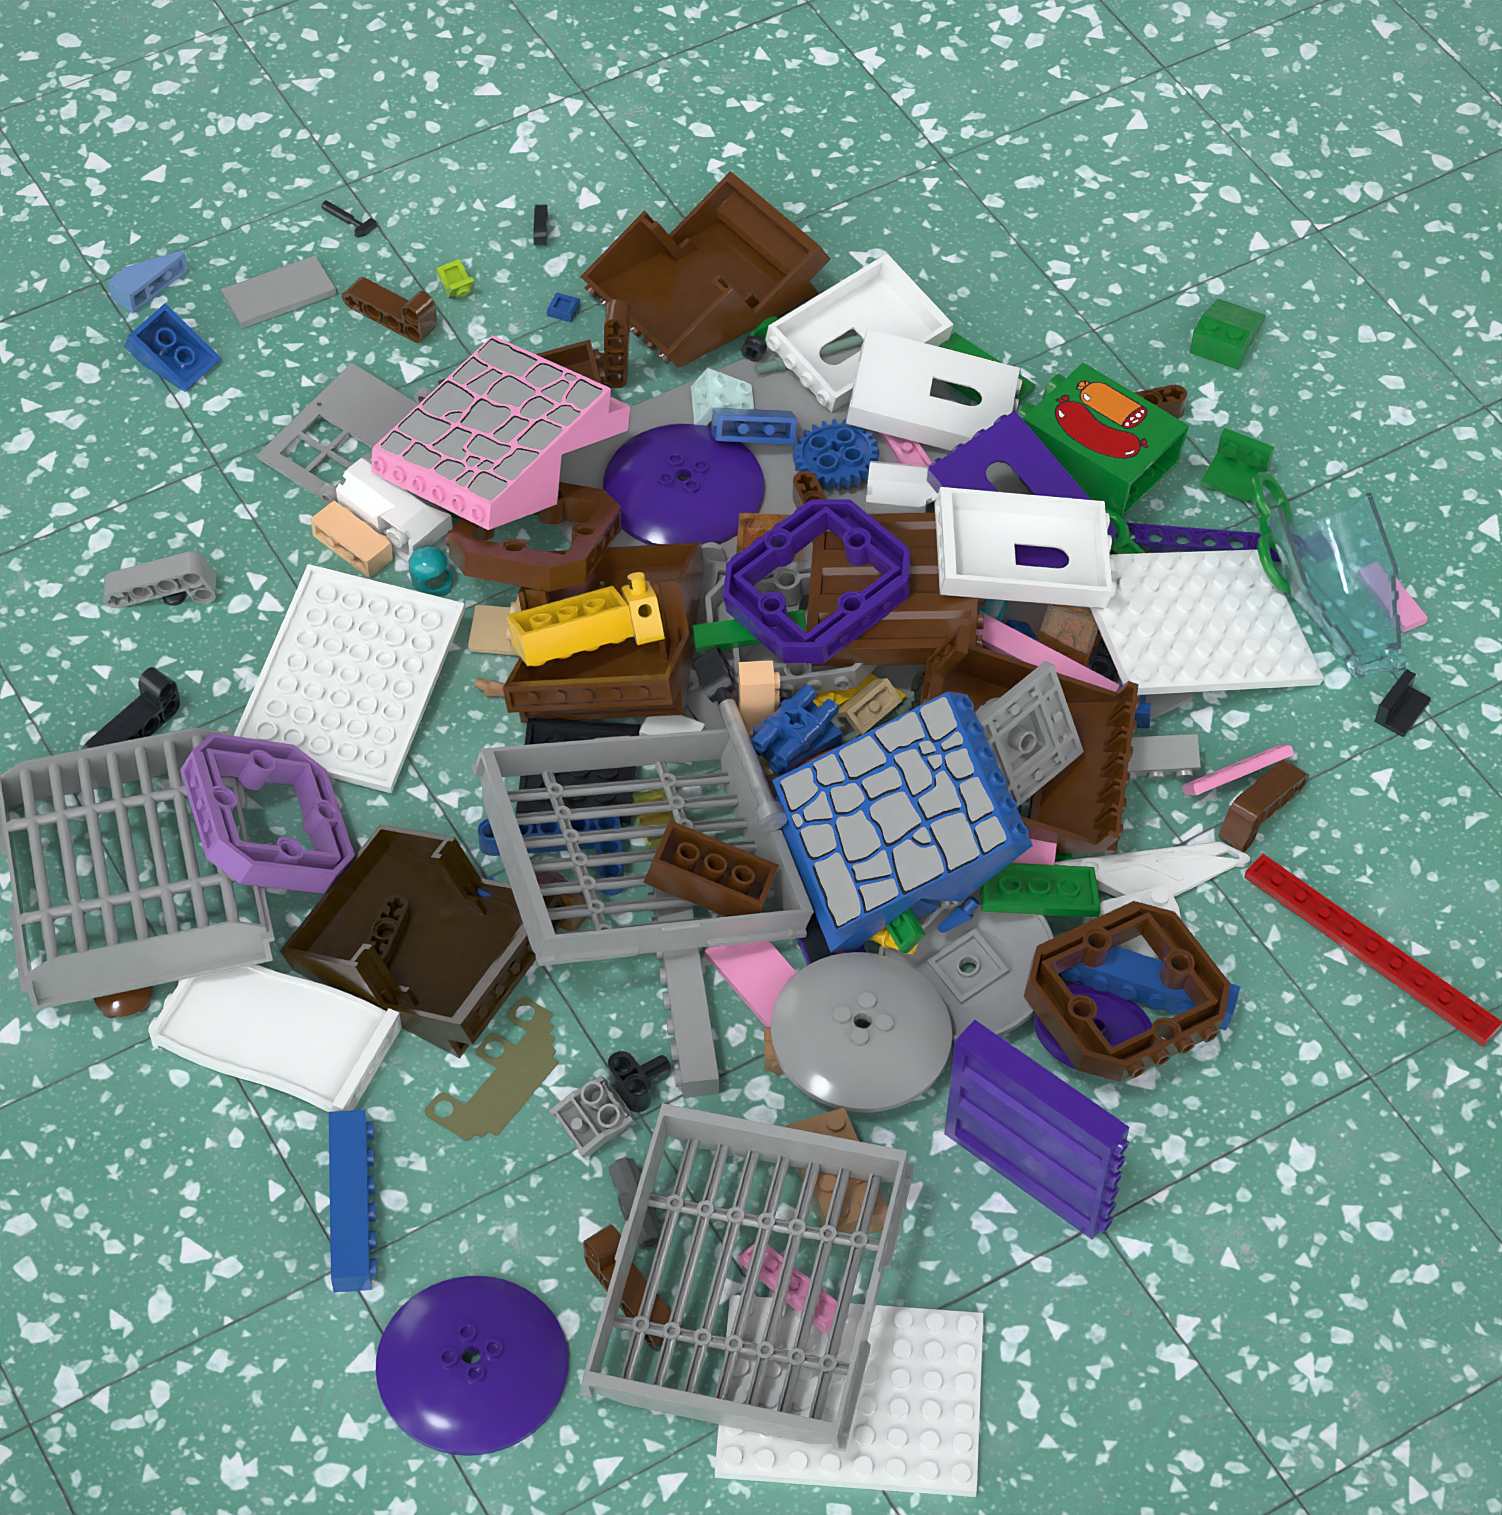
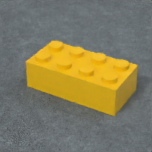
M613 586L506 615L512 645L527 666H540L551 659L568 658L573 653L583 650L593 651L601 645L621 643L626 638L634 636L629 605Z

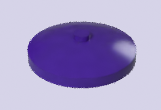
M1084 984L1066 985L1074 996L1086 995L1095 1001L1097 1014L1094 1024L1112 1047L1151 1029L1152 1023L1149 1017L1132 1000L1123 999L1119 995L1106 991H1098ZM1035 1014V1032L1043 1047L1057 1060L1076 1069Z

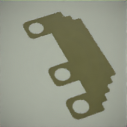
M520 998L507 1013V1018L528 1031L515 1046L497 1034L488 1035L476 1049V1055L497 1069L466 1105L447 1093H439L426 1107V1116L465 1141H470L474 1135L482 1138L488 1132L495 1136L499 1135L558 1064V1061L553 1058L556 1049L551 1047L555 1040V1037L550 1035L554 1025L549 1023L553 1013L528 998ZM528 1005L535 1010V1016L530 1021H520L516 1017V1010L520 1006ZM497 1041L504 1046V1052L500 1057L491 1058L486 1055L485 1046L490 1042ZM449 1101L453 1105L452 1114L445 1118L438 1117L434 1113L436 1103Z

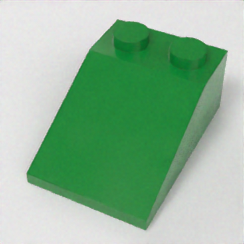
M1217 299L1201 316L1195 327L1190 353L1238 370L1266 315Z

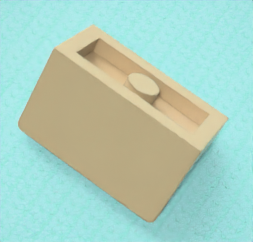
M887 678L871 681L842 705L835 717H845L858 735H863L903 700Z

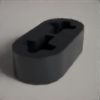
M535 204L534 245H547L548 205Z

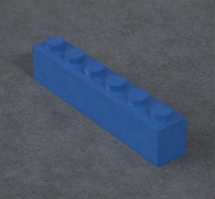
M1121 947L1110 949L1104 964L1100 967L1092 968L1080 963L1058 974L1067 981L1078 982L1095 990L1119 995L1123 999L1133 1000L1149 1005L1153 1009L1164 1010L1176 1015L1196 1007L1183 989H1169L1161 983L1159 979V973L1163 965L1161 960ZM1230 984L1225 1017L1220 1027L1222 1030L1226 1031L1241 986Z
M366 1109L329 1112L331 1282L334 1293L372 1290L371 1278H377L376 1259H371V1250L377 1249L376 1231H370V1222L376 1221L375 1203H370V1194H375L374 1175H369V1167L375 1166L374 1148H369L368 1142L369 1139H374L373 1121H367Z

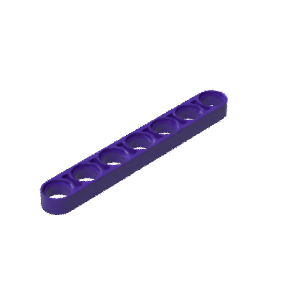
M1126 523L1129 532L1135 536L1132 540L1141 549L1143 546L1149 547L1148 551L1153 552L1155 549L1160 553L1258 550L1256 545L1261 537V533ZM1150 535H1158L1162 540L1153 542L1148 537ZM1284 535L1285 545L1294 546L1297 549V552L1291 553L1296 562L1301 558L1303 542L1296 536ZM1185 537L1189 540V543L1180 544L1175 539ZM1211 539L1215 541L1216 545L1206 546L1202 541ZM1237 541L1242 543L1243 547L1233 548L1229 543ZM1270 547L1273 562H1282L1277 552Z

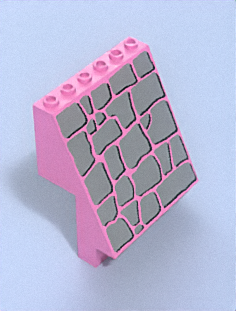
M492 335L373 447L371 472L490 530L557 505L562 454L628 431L630 405L610 397L611 388Z

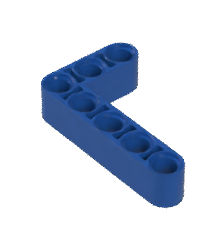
M619 816L570 821L572 828L577 832L620 828ZM485 819L478 825L480 850L488 856H499L500 852L489 819ZM558 822L518 825L522 837L562 834ZM621 840L578 844L580 850L595 849L596 855L609 854L607 852H622ZM566 845L527 849L528 853L568 851ZM624 864L597 866L598 879L610 878L609 876H624ZM624 888L600 891L605 895L613 896L622 892Z

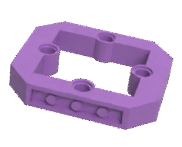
M211 733L192 750L180 769L206 858L239 884L324 894L354 858V849L351 846L347 828L344 825L327 770L295 745ZM220 775L238 778L243 786L251 790L262 789L266 782L293 785L304 816L302 828L310 836L315 851L303 849L298 841L290 837L279 838L274 846L241 842L231 813L237 804V797L230 789L223 786Z

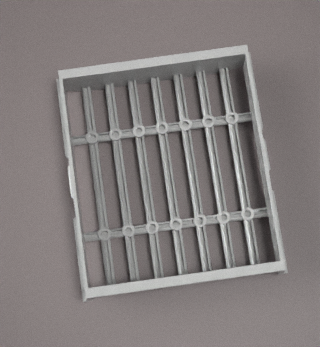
M194 727L22 761L0 775V848L2 855L8 858L14 908L10 910L20 989L21 993L28 992L33 1011L273 961L269 942L275 941L264 887L253 886L260 924L242 922L239 920L233 884L237 881L218 867L217 874L200 877L186 805L188 795L185 786L182 785L180 769L192 750L211 733L232 736L231 730L220 732ZM169 774L171 788L154 792L151 778ZM235 777L221 778L224 787L228 789L233 788V793L237 797L236 807L243 841L251 843L250 837H247L242 809L247 806L243 785ZM140 780L142 794L125 797L123 783ZM111 786L113 800L96 803L93 789ZM82 792L84 806L66 809L64 795ZM53 797L55 812L37 815L35 801ZM169 800L174 802L188 880L173 883L170 882L157 812V804ZM24 803L25 818L10 821L8 806ZM139 806L145 808L159 886L144 889L140 887L127 813L129 808ZM109 812L116 813L129 892L111 895L98 820L100 814ZM79 818L87 820L99 898L81 901L69 822ZM55 823L58 828L69 904L51 907L40 828L41 826ZM24 829L28 831L39 910L26 913L23 912L12 832ZM220 886L227 922L209 925L203 890L208 887ZM190 892L198 928L179 931L173 897L175 894ZM160 898L162 900L167 934L149 938L143 903L145 900ZM130 904L133 911L137 940L119 944L114 908L115 906ZM100 910L102 911L107 946L89 950L84 915L86 912ZM70 916L72 917L77 953L59 956L54 921L57 918ZM40 922L42 924L47 961L32 970L26 925Z
M728 729L632 737L595 738L594 740L480 749L477 761L473 762L472 768L475 775H480L484 807L531 948L536 954L538 966L637 956V954L708 946L720 947L806 937L807 932L805 929L814 911L781 828L775 831H763L758 824L755 816L758 805ZM721 759L722 773L675 777L670 774L667 764ZM655 765L659 778L561 786L556 782L553 773ZM542 774L546 788L507 791L502 777ZM724 784L727 795L683 799L678 796L676 788ZM664 789L667 801L569 809L564 805L562 799L566 797ZM550 799L554 811L514 814L511 802ZM732 806L736 818L692 822L686 818L684 810ZM672 812L676 823L700 833L741 829L745 841L725 843L779 865L766 897L772 910L761 911L759 914L725 917L709 910L711 917L611 927L606 924L603 915L694 906L696 904L677 896L602 903L597 899L595 891L650 886L644 883L647 874L594 879L589 876L586 867L652 861L657 849L586 856L584 853H581L578 844L663 836L667 824L577 832L572 828L570 821ZM558 822L562 834L522 837L518 825ZM566 845L570 857L530 861L527 849ZM574 869L578 881L538 885L534 872ZM582 892L587 905L547 909L542 896ZM591 916L595 929L555 933L551 920Z
M662 1103L630 1216L624 1224L615 1255V1268L582 1378L579 1395L592 1398L593 1394L596 1393L630 1406L809 1444H832L834 1450L846 1452L871 1350V1344L867 1339L884 1270L890 1268L915 1170V1165L908 1164L907 1151ZM668 1136L686 1143L672 1195L665 1197L652 1194L666 1141ZM702 1148L716 1151L702 1201L695 1203L683 1200L697 1149ZM732 1154L746 1157L733 1207L730 1209L715 1207L714 1202L727 1155ZM758 1160L776 1163L765 1208L761 1215L744 1212ZM788 1166L807 1169L792 1221L775 1219ZM824 1172L837 1175L825 1225L820 1228L806 1225L805 1223L818 1173ZM849 1178L868 1181L856 1230L853 1234L836 1231ZM895 1182L881 1239L867 1237L880 1183ZM651 1206L667 1210L638 1316L630 1318L617 1315L647 1208ZM679 1213L695 1215L698 1217L669 1322L665 1325L650 1322V1316ZM710 1219L728 1222L700 1328L697 1331L680 1328ZM740 1225L759 1228L731 1335L728 1337L712 1335V1328ZM775 1231L790 1234L762 1342L756 1344L742 1341L770 1233ZM805 1237L820 1240L793 1349L775 1348L773 1346L801 1239ZM832 1244L850 1246L851 1250L825 1354L822 1357L805 1354ZM863 1250L875 1251L877 1255L850 1363L838 1361L836 1359ZM613 1327L633 1331L620 1378L600 1374ZM645 1334L664 1338L651 1384L633 1381ZM676 1340L695 1344L682 1391L664 1387ZM707 1347L726 1351L714 1397L695 1394ZM738 1354L757 1357L745 1404L726 1400ZM770 1360L789 1364L777 1411L758 1407ZM801 1366L820 1370L809 1417L790 1414ZM833 1373L847 1376L835 1423L821 1420Z

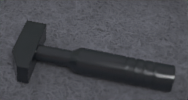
M327 200L321 205V208L347 224L356 226L354 236L357 238L366 236L377 227L376 220L369 218L362 223L356 220L352 214Z

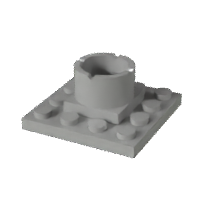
M1047 661L1043 662L1001 698L997 697L986 701V704L981 705L975 712L984 728L986 739L990 748L995 753L996 762L1006 779V785L1017 807L1084 752L1055 667Z

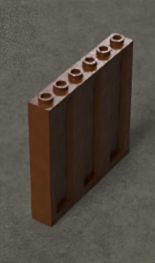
M935 512L869 514L910 549L912 562L910 597L860 637L850 642L826 663H811V665L853 666L855 663H863V665H926L927 658L960 625L971 628L969 643L983 648V635H979V630L984 629V612H980V607H985V598L940 595ZM829 529L813 540L806 633L838 610L837 602L842 594L849 591L861 593L883 576L869 562L860 566L849 563L846 559L844 542Z

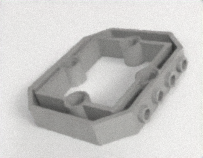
M812 559L794 561L787 566L778 567L753 587L762 595L772 591L779 592L785 597L786 606L795 605L801 601L803 595L809 594ZM725 576L705 596L708 623L734 619L726 612L723 598ZM753 645L722 650L729 662L737 685L738 662H741V657L751 653ZM784 662L773 664L774 672H779L780 675L779 698L794 696L804 684L811 686L816 691V694L856 688L878 666L863 665V663H855L853 666H812L811 663L807 665V663ZM738 689L732 692L736 697H738Z

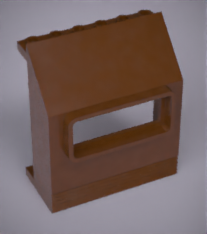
M960 625L927 658L920 706L946 692L967 694L976 712L981 705L986 704V701L992 698H1001L1039 666L970 644L971 628ZM1057 673L1084 752L1031 796L1028 818L1020 817L1028 829L1029 838L1057 844L1056 853L1117 852L1118 840L1123 832L1121 817L1127 803L1124 794L1130 779V773L1127 771L1128 763L1133 755L1131 740L1137 725L1134 717L1140 702V697L1137 695L1139 684L1128 681L1115 692Z

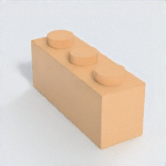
M333 501L311 518L313 536L369 579L393 560L392 543L388 537L377 533L368 522L358 519L348 507H342L336 501Z
M773 661L738 662V710L747 732L764 722L768 716H772L780 705L779 672H774Z

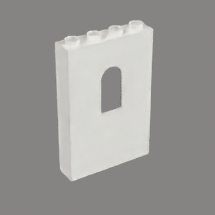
M885 254L770 324L765 341L768 347L783 359L785 366L793 370L800 378L803 386L809 388L815 394L818 402L832 413L851 400L861 351L840 364L830 365L820 358L819 352L822 347L851 329H854L864 340L867 328L939 346L949 339L954 324L888 254Z
M867 328L861 347L846 424L951 451L956 445L960 443L965 444L970 441L979 430H986L991 427L1000 416L1004 414L1009 415L1017 410L1019 399L1015 398V394H1019L1022 380L1018 379L1020 368ZM936 378L973 388L980 393L982 402L976 406H967L929 396L932 379Z
M940 487L935 502L940 595L1106 608L1110 597L1113 598L1115 596L1116 582L1112 581L1111 578L1114 560L1109 556L1112 538L1111 535H1107L1110 517L1109 513H1105L1104 501ZM1014 544L1061 549L1067 554L1069 563L1066 567L1060 569L1016 565Z

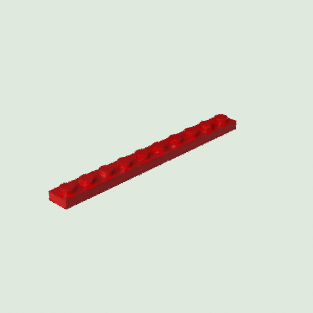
M1264 853L1245 871V879L1484 1047L1501 1028L1502 1021Z

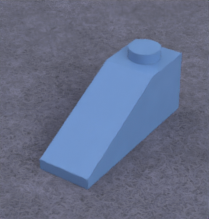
M178 251L125 267L108 280L111 299L130 312H136L188 271L185 253Z

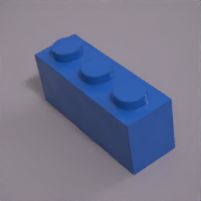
M713 407L711 434L716 441L795 444L797 417L792 411Z

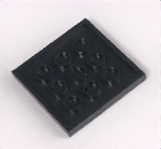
M528 718L524 745L594 740L595 738L640 736L641 724ZM637 766L553 774L556 782L561 786L636 780ZM542 774L520 776L519 790L546 788ZM634 792L566 797L562 799L564 805L569 809L633 804ZM550 799L517 802L516 814L554 811ZM632 815L619 816L620 823L631 824Z

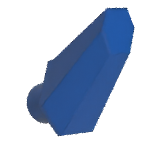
M971 896L964 905L958 906L937 929L945 933L971 920L974 916L972 914L973 911L980 905L979 901Z

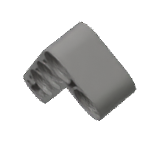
M194 551L180 553L108 573L104 578L103 602L111 608H122L186 591L194 602L209 604L216 598V573L201 553Z

